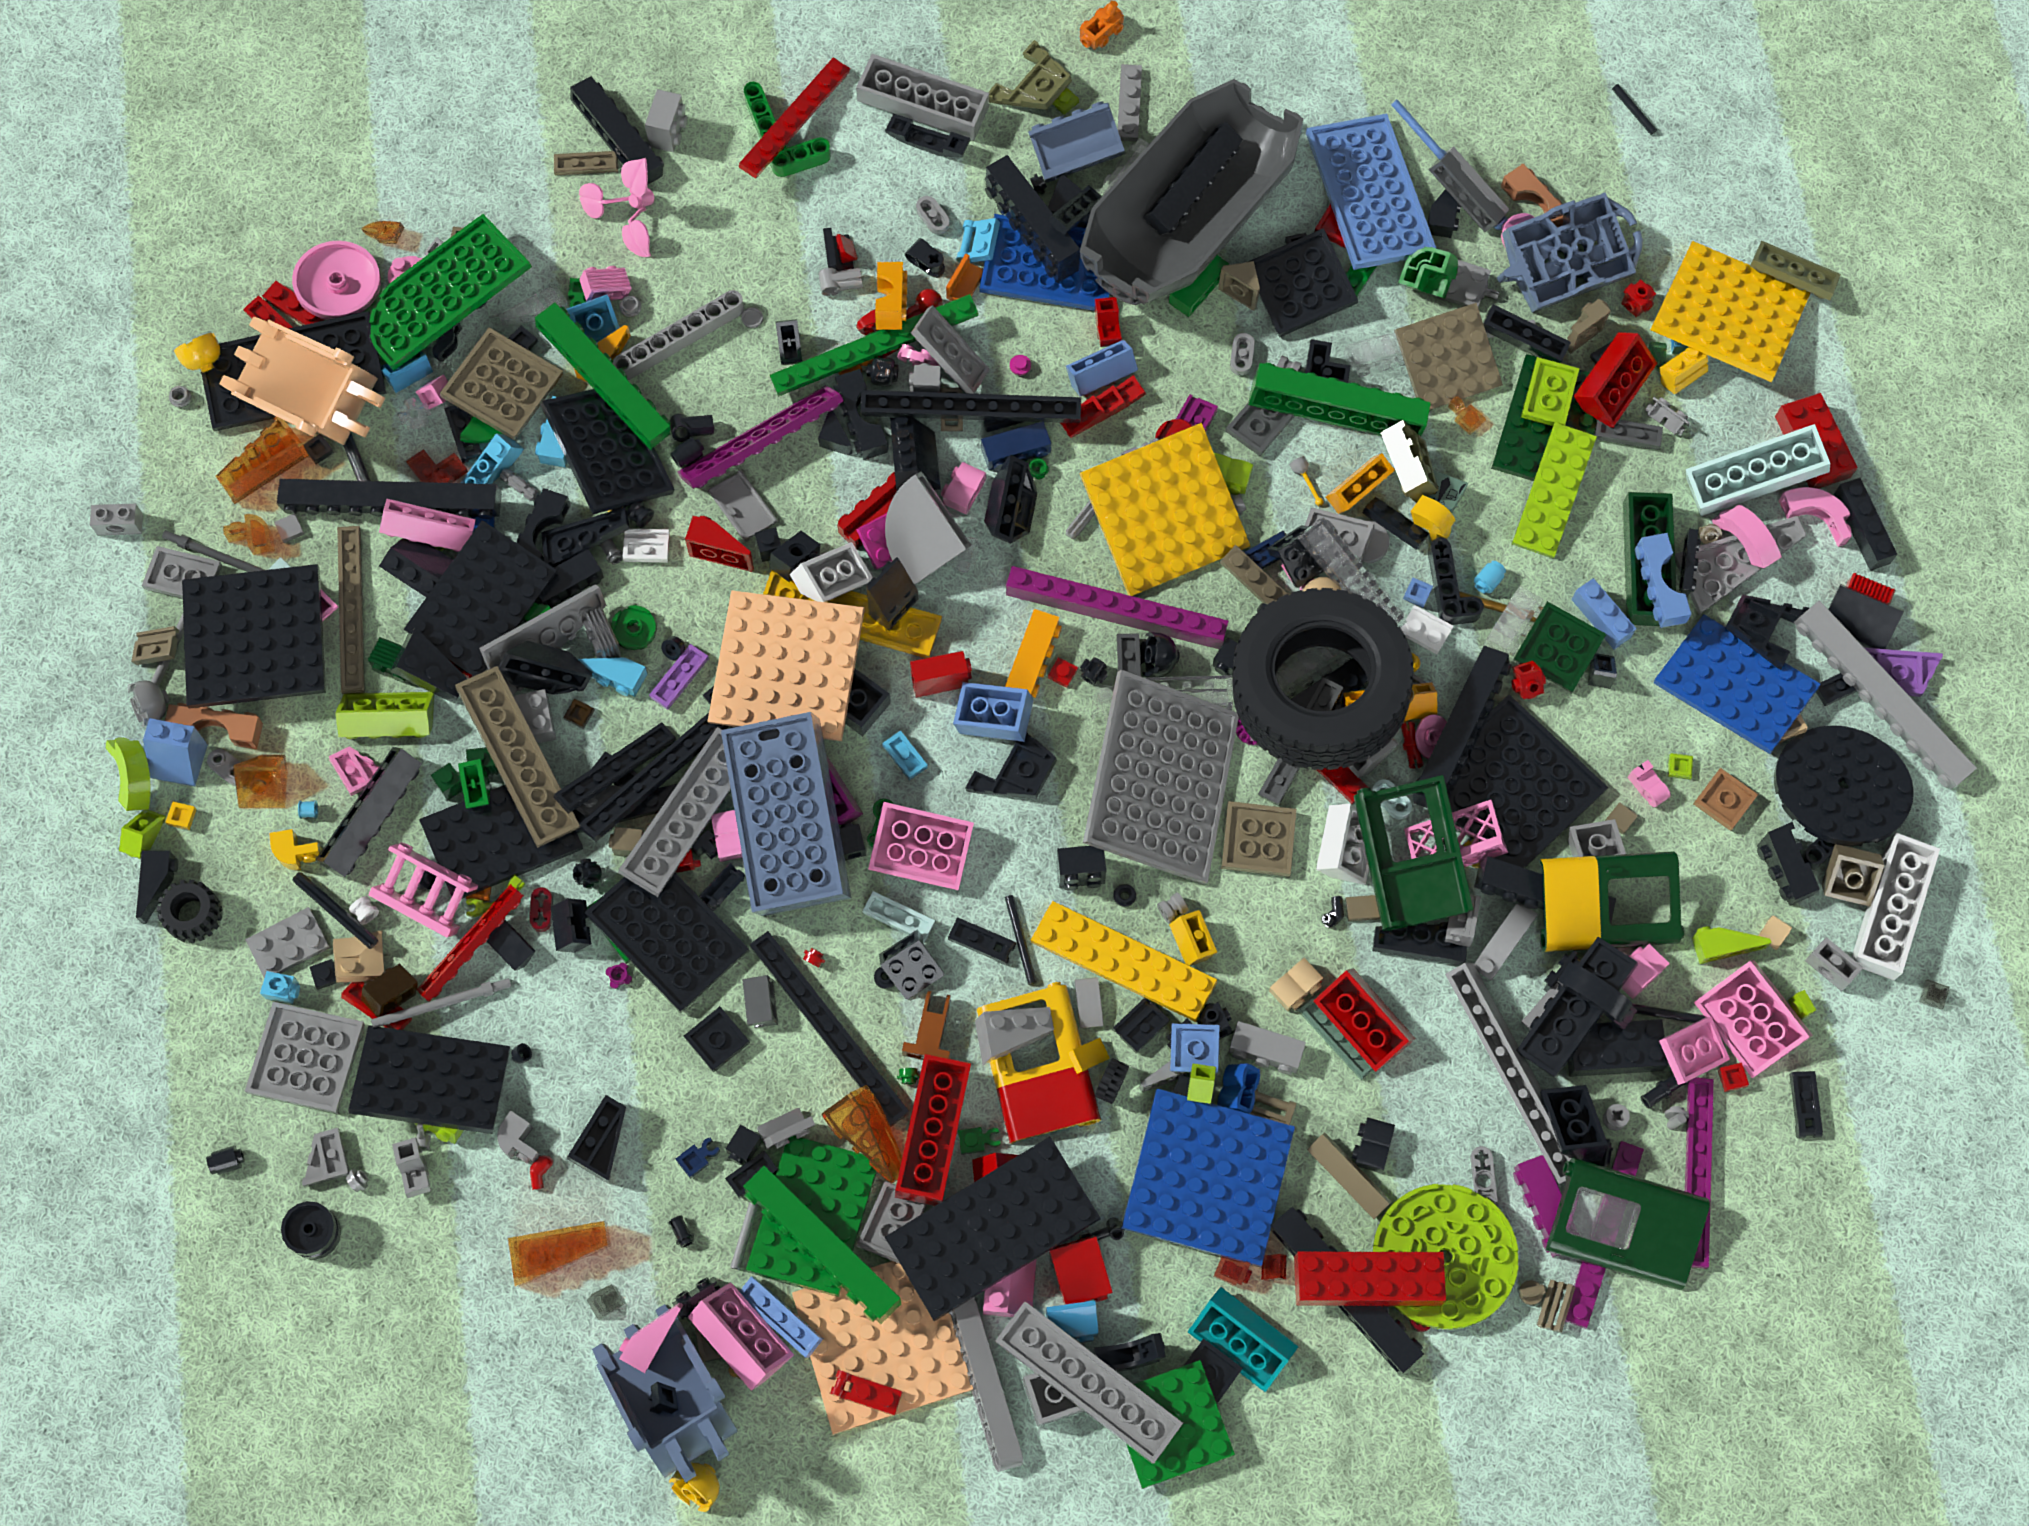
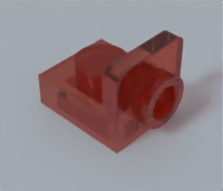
M1221 1257L1213 1277L1240 1288L1242 1283L1247 1284L1252 1271L1248 1268L1251 1263Z

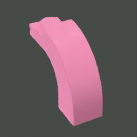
M1802 487L1786 491L1780 497L1779 503L1787 519L1800 515H1813L1822 519L1827 524L1838 547L1847 544L1852 537L1851 528L1845 523L1850 516V512L1834 495L1821 489Z
M1737 505L1733 509L1721 511L1719 516L1712 519L1713 524L1719 526L1722 530L1731 532L1740 540L1747 552L1751 565L1766 568L1782 558L1778 546L1767 527L1749 509Z

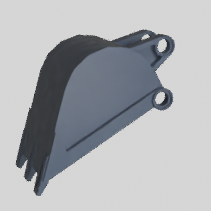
M664 1304L656 1309V1313L659 1317L669 1309ZM678 1317L675 1319L645 1373L620 1360L619 1358L623 1353L621 1351L610 1355L602 1343L592 1349L598 1362L596 1366L629 1429L627 1432L629 1439L637 1452L644 1448L646 1449L664 1478L678 1470L685 1482L697 1476L691 1461L710 1449L713 1450L718 1461L730 1455L723 1441L737 1433L738 1430L721 1402L726 1396L716 1379H712ZM634 1324L624 1329L627 1338L630 1339L638 1331ZM660 1382L676 1388L678 1410L672 1414L664 1411L660 1414L650 1412V1408L653 1407L652 1401L648 1399L651 1395V1385Z

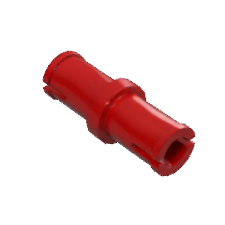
M1405 722L1402 724L1401 729L1404 739L1403 749L1407 753L1409 768L1416 769L1415 759L1418 768H1420L1424 763L1416 745L1415 723L1408 722L1410 729L1408 731Z

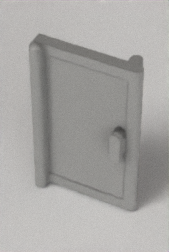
M741 470L736 475L708 490L709 494L745 542L755 536V532L766 530L777 523L776 517Z

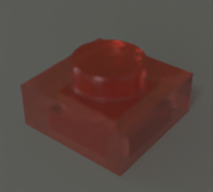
M1264 1255L1261 1280H1286L1287 1255Z

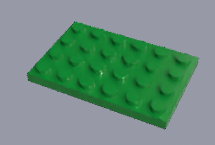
M796 1136L788 1138L790 1143L785 1145L776 1177L853 1251L880 1164V1158L804 1138L797 1139ZM762 1216L746 1272L839 1297L842 1286L838 1289L829 1280L830 1275L825 1270L821 1272L811 1262L813 1258L808 1253L803 1255L795 1247L797 1242L791 1236L787 1239L778 1230L779 1225L774 1220L769 1222Z

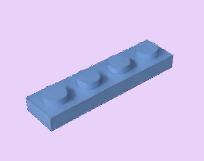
M751 1276L739 1291L764 1321L805 1358H809L824 1339L756 1277Z

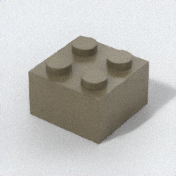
M1835 844L1822 881L1824 895L1871 906L1885 866L1881 854Z

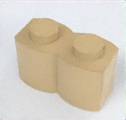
M1304 957L1270 987L1269 992L1287 1012L1292 1008L1297 1010L1305 1003L1303 999L1309 993L1313 996L1323 987L1321 985L1323 977Z

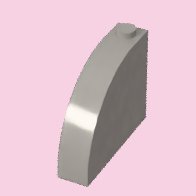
M922 472L912 476L899 488L887 512L885 537L892 561L896 557L900 559L915 585L972 545Z

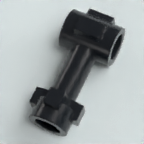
M1113 1217L1106 1222L1107 1227L1093 1233L1086 1230L1079 1237L1081 1239L1095 1235L1097 1241L1110 1236L1113 1240H1120L1124 1236L1125 1229H1121L1122 1221Z

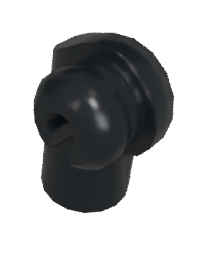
M1342 896L1331 897L1332 910L1326 915L1324 914L1321 919L1326 927H1334L1344 918Z

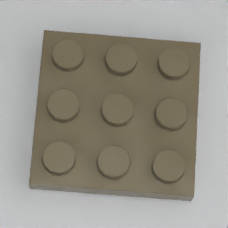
M1228 801L1221 869L1290 877L1297 809Z

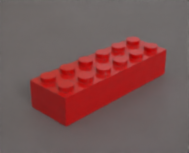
M928 1054L924 1055L894 1198L932 1206L943 1202L971 1063Z
M1297 1252L1294 1256L1296 1306H1442L1446 1302L1444 1252Z

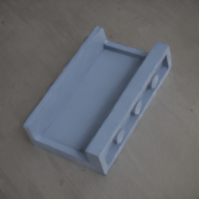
M1097 102L1092 105L1091 109L1085 111L1084 109L1075 110L1071 113L1072 116L1066 118L1064 116L1056 117L1051 120L1052 123L1047 125L1043 123L1037 124L1032 127L1031 131H1028L1046 183L1059 179L1061 174L1067 176L1126 154L1109 103Z

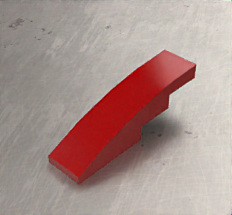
M1132 375L1117 387L1113 385L1097 397L1093 395L1081 404L1080 423L1060 424L1068 436L1072 438L1127 408L1145 396L1146 392L1135 376Z

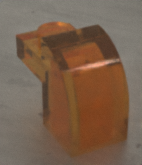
M244 514V523L233 522L230 525L223 526L224 535L228 542L247 540L248 547L253 555L275 551L273 534L266 522L257 515Z

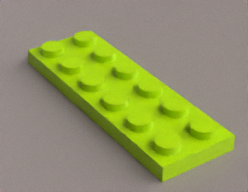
M1556 422L1554 423L1512 545L1554 559L1597 436Z

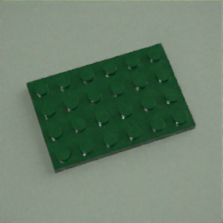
M1526 354L1491 469L1534 481L1553 426L1521 418L1537 359L1536 356ZM1579 369L1565 426L1593 435L1597 419L1584 412L1574 398V395L1590 374V372Z

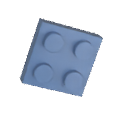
M1172 1023L1170 1071L1191 1072L1192 1063L1214 1066L1216 1067L1215 1073H1218L1220 1025Z

